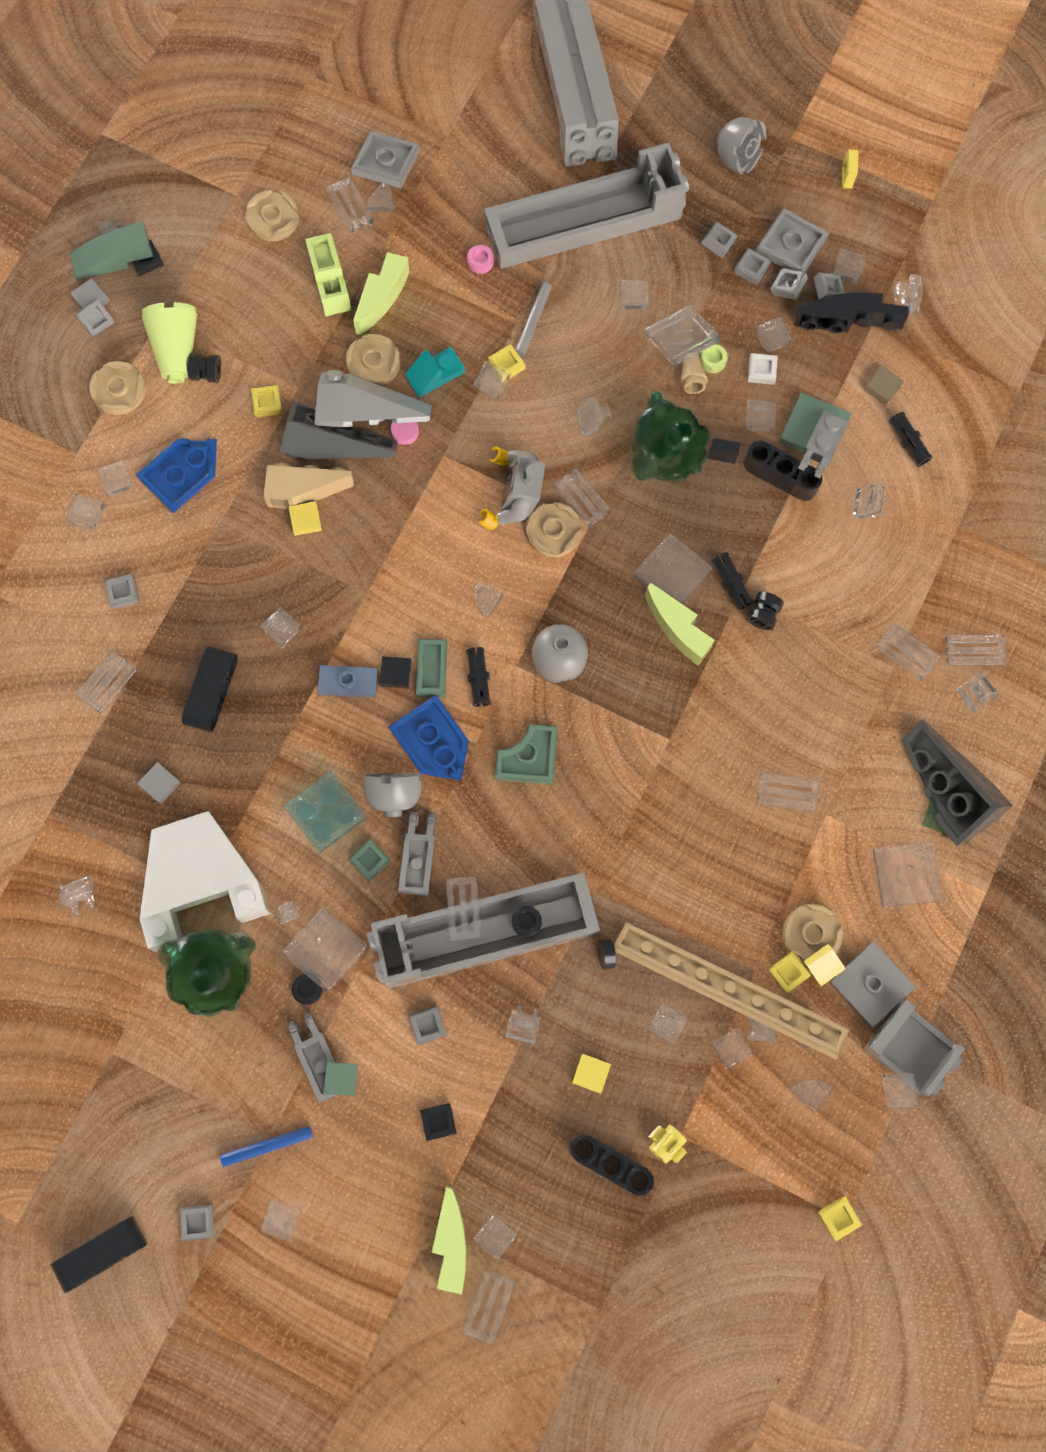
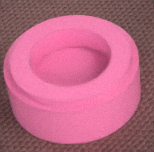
M485 245L472 247L467 254L468 267L478 274L490 271L494 265L492 250Z
M392 422L391 434L393 439L402 445L413 443L419 435L418 423Z

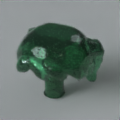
M654 391L647 398V408L639 415L635 423L631 442L634 454L631 470L634 476L640 481L655 478L660 481L681 482L690 475L699 473L702 470V464L707 460L705 446L710 437L708 428L705 425H699L691 409L675 406L673 402L666 400L661 392Z
M208 929L185 934L177 941H163L157 950V958L165 966L166 990L170 1000L184 1005L186 1011L192 1015L212 1017L219 1014L222 1010L235 1011L240 1005V997L247 990L251 980L250 956L256 947L253 938L245 932L229 934L222 930Z

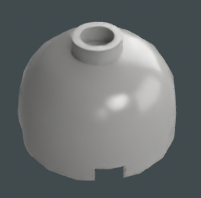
M738 117L731 120L719 131L716 139L718 157L726 168L743 174V172L749 173L755 167L763 152V148L759 147L761 139L766 140V126L764 123L753 118Z
M554 624L544 628L535 638L531 649L534 668L544 679L554 683L577 678L584 670L588 660V646L584 636L576 628L566 624Z
M395 772L363 775L365 798L374 809L384 811L385 817H401L402 811L413 808L421 796L422 774L408 772L394 774Z

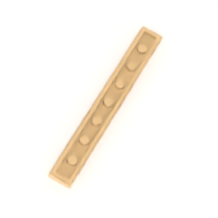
M627 922L614 943L616 953L834 1059L838 1058L850 1029Z

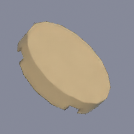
M265 190L258 193L248 202L246 207L247 225L251 233L261 240L268 242L283 240L296 230L299 223V211L294 199L282 191L277 193L272 192V190Z
M366 334L361 339L355 340L350 344L346 352L347 369L349 374L382 386L388 384L396 377L400 369V353L390 338L381 334Z
M123 361L104 364L103 368L94 372L89 383L90 395L96 406L105 413L113 415L127 414L141 404L146 393L145 381L141 373L132 364Z
M560 502L539 505L532 511L527 520L526 537L530 546L537 553L546 557H561L569 554L576 548L581 538V524L578 514L571 507Z
M811 903L798 907L788 915L783 924L782 937L789 952L794 950L803 962L827 944L837 954L843 942L844 932L842 925H840L838 917L832 910L823 905Z

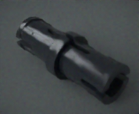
M904 412L897 413L888 421L901 440L899 442L902 448L906 447L917 467L923 466L933 458L920 439L922 435L918 430H914Z
M728 552L722 553L721 559L725 566L719 556L715 557L712 563L724 581L722 586L724 589H728L737 609H744L745 604L742 598L747 607L754 603V600L742 581L744 580L742 573L738 574Z
M474 647L466 650L470 672L467 675V679L471 683L473 707H480L481 696L483 707L491 705L488 688L490 673L486 671L485 649L483 647H477V659Z

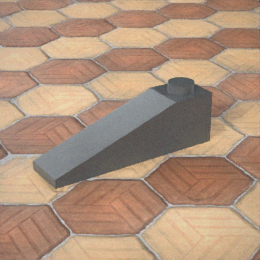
M292 401L280 447V452L285 453L288 457L294 459L396 457L397 441L369 429L358 431L354 426H315L316 407Z
M921 720L902 739L915 771L919 772L926 788L923 789L927 798H930L936 814L934 816L937 823L957 846L962 845L993 825L1013 806L994 783L925 720Z

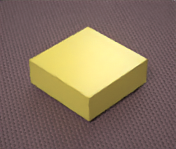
M849 149L842 165L843 188L852 189L858 174V150Z
M511 344L488 357V363L502 382L525 370L526 364Z
M279 385L251 389L256 418L283 414Z
M316 501L288 506L294 536L322 531Z
M829 944L803 961L821 986L846 969Z
M794 950L768 969L787 994L812 975Z
M582 1054L572 1084L601 1094L611 1064Z
M845 1196L817 1212L834 1241L841 1239L862 1226Z

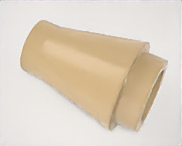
M690 351L683 355L681 386L688 394L701 393L706 388L708 378L699 359V354L695 351Z

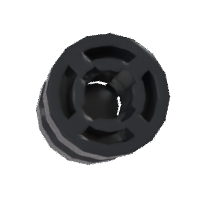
M191 352L188 359L189 380L200 381L201 379H207L208 382L218 383L221 376L220 356L210 354L208 357H203L200 353Z
M758 592L754 600L755 607L750 610L747 621L757 628L773 630L777 622L776 614L781 612L784 602L774 594Z

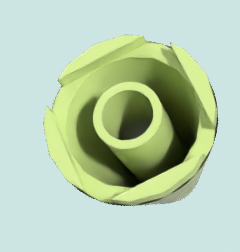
M173 302L174 308H165L164 303L149 305L142 309L141 318L161 377L167 379L168 383H182L184 378L188 377V359L190 353H193L197 322L196 308L190 304Z

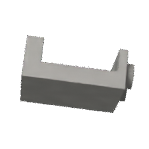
M906 999L894 1007L863 1049L921 1097L930 1096L931 1094L935 1096L945 1085L946 1081L943 1078L948 1071H954L963 1061L964 1057L961 1054L965 1047L961 1044L953 1043L914 1011L916 1007Z

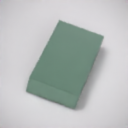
M418 639L416 696L433 697L437 695V697H445L447 639Z

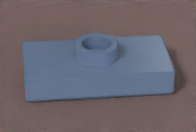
M320 665L317 693L322 696L376 699L378 668Z

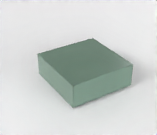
M371 839L349 858V861L369 882L391 863L390 859Z
M326 1062L324 1094L356 1096L358 1064Z

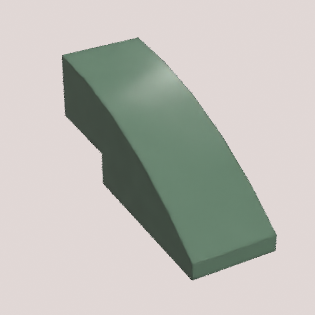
M142 221L98 236L70 253L74 275L76 280L128 269V262L153 257L148 232Z

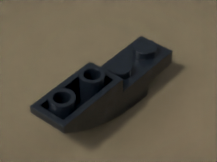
M854 292L837 294L818 299L800 307L794 326L802 327L806 330H829L832 333H848L851 324H857L861 327H883L886 330H902L909 316V306L882 303L883 293Z

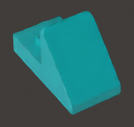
M452 347L434 356H431L429 351L425 350L405 373V378L417 397L420 398L464 374L465 367Z

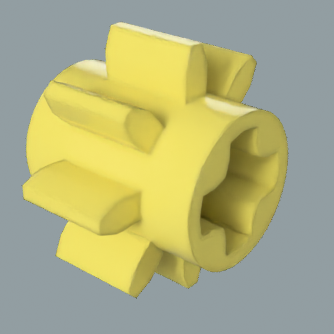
M669 1125L665 1130L663 1127L658 1126L649 1136L653 1141L649 1147L650 1151L664 1164H667L670 1159L674 1163H678L687 1153L682 1147L687 1140L672 1125Z

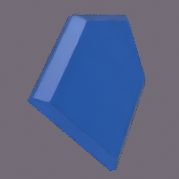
M176 439L139 471L136 477L174 514L215 478L217 439H205V441Z
M434 695L388 726L421 774L462 781L469 740L437 695Z

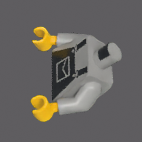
M498 446L492 448L498 454L495 459H489L490 462L502 467L508 463L510 464L507 470L501 509L496 515L488 509L481 510L479 514L485 519L478 522L480 525L488 530H493L497 527L498 523L504 525L527 521L539 502L545 471V463L539 462L533 452L524 450H511L509 452Z

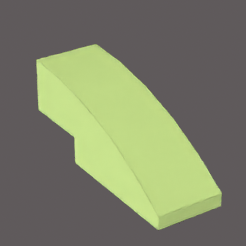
M328 233L305 239L325 316L351 311L349 295L332 234Z
M387 252L380 276L369 273L353 320L356 334L362 335L374 326L396 301L410 272L408 257Z
M650 583L647 587L645 598L658 625L682 654L699 666L712 648L715 640L694 626L698 616L696 613Z
M447 1186L432 1253L444 1256L437 1289L462 1295L466 1272L467 1247L465 1227L454 1188Z

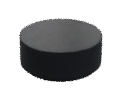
M531 906L520 907L512 916V928L521 937H532L539 932L542 925V917L539 911Z
M610 938L598 940L597 951L602 969L615 968L616 952Z
M312 974L300 975L292 984L293 997L303 1005L315 1004L323 994L322 982Z

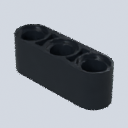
M762 440L755 441L749 446L744 460L746 470L750 474L799 500L809 501L813 499L823 481L822 475L820 478L814 476L816 468L808 465L804 471L799 469L801 460ZM753 455H759L763 457L764 460L758 461L753 457ZM777 468L786 469L788 474L780 473ZM802 481L810 482L813 487H806Z
M210 646L206 648L183 711V725L208 732L214 730L237 666V654Z
M585 1134L578 1135L571 1141L569 1151L572 1158L578 1163L634 1195L644 1196L652 1190L654 1177L644 1166L591 1136ZM581 1140H588L592 1145V1153L587 1158H580L575 1152L576 1144ZM613 1155L618 1158L620 1166L615 1173L608 1174L603 1169V1161L606 1157ZM641 1171L646 1175L647 1182L644 1188L636 1190L632 1187L630 1179L635 1172Z
M131 1216L50 1265L65 1294L148 1245L134 1216Z

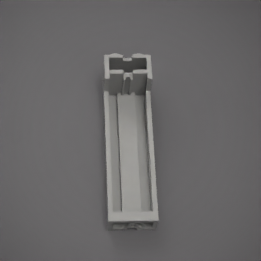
M533 0L534 18L560 123L559 143L565 167L586 164V160L589 158H595L596 162L616 160L619 119L588 0Z
M670 143L647 148L638 152L637 166L635 168L485 208L484 224L490 242L493 244L500 269L681 219L683 207L686 206L685 196L686 192L689 191V183L686 175H682L681 171L678 170L680 169L678 154L676 152L673 153Z
M583 872L410 918L405 914L371 923L372 932H368L367 936L371 951L374 954L378 953L380 959L379 962L374 963L378 981L385 983L389 989L597 935L600 929ZM523 906H531L537 909L542 917V925L539 932L529 938L517 935L511 924L514 912Z

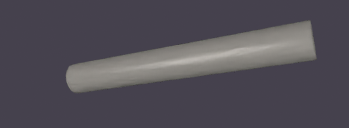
M542 282L516 347L515 351L519 356H525L552 288V285L548 282Z

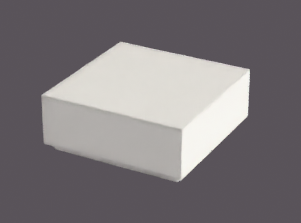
M751 353L749 357L748 382L775 385L778 356Z

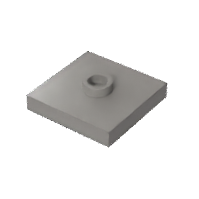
M370 131L351 167L352 175L402 188L420 152V145Z
M783 208L758 245L756 252L782 268L806 272L830 233Z
M875 942L870 943L845 966L846 969L829 981L833 988L870 1028H873L916 988Z

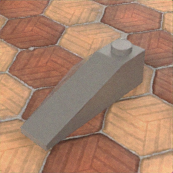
M329 370L321 374L317 390L315 426L352 427V421L364 420L368 421L369 425H378V422L385 419H391L394 423L430 421L432 405L351 374H342L338 370Z

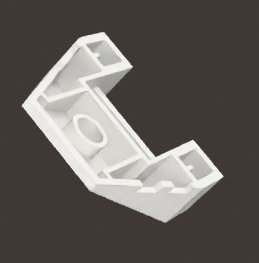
M209 811L151 830L140 913V922L148 949L158 952L185 943L176 912L226 895H230L236 919L242 923L271 914L263 885Z

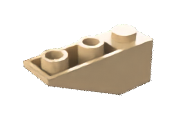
M286 463L267 465L264 487L265 502L267 507L289 509L288 506L320 500L353 487L352 471H347L341 467L320 469L314 465L292 467Z

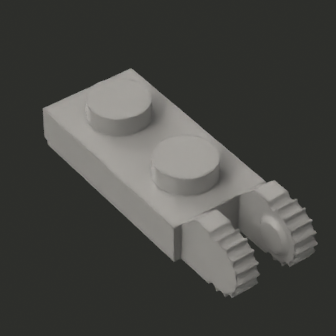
M824 410L802 454L804 457L798 468L804 471L812 459L818 462L814 476L820 478L825 467H828L849 422Z
M411 812L408 833H405L398 892L401 894L429 896L435 847L436 814H429L426 823V835L416 834L419 821L418 812Z
M309 1012L304 1016L305 1022L313 1035L312 1038L303 1041L299 1027L294 1021L287 1023V1026L295 1043V1051L318 1102L322 1103L336 1096L334 1094H324L326 1062L336 1061L324 1034L320 1033L312 1013Z

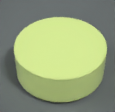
M717 344L707 345L703 348L700 355L703 369L709 373L722 371L728 359L726 350Z

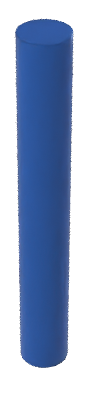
M311 1126L221 1154L220 1161L222 1167L313 1138Z

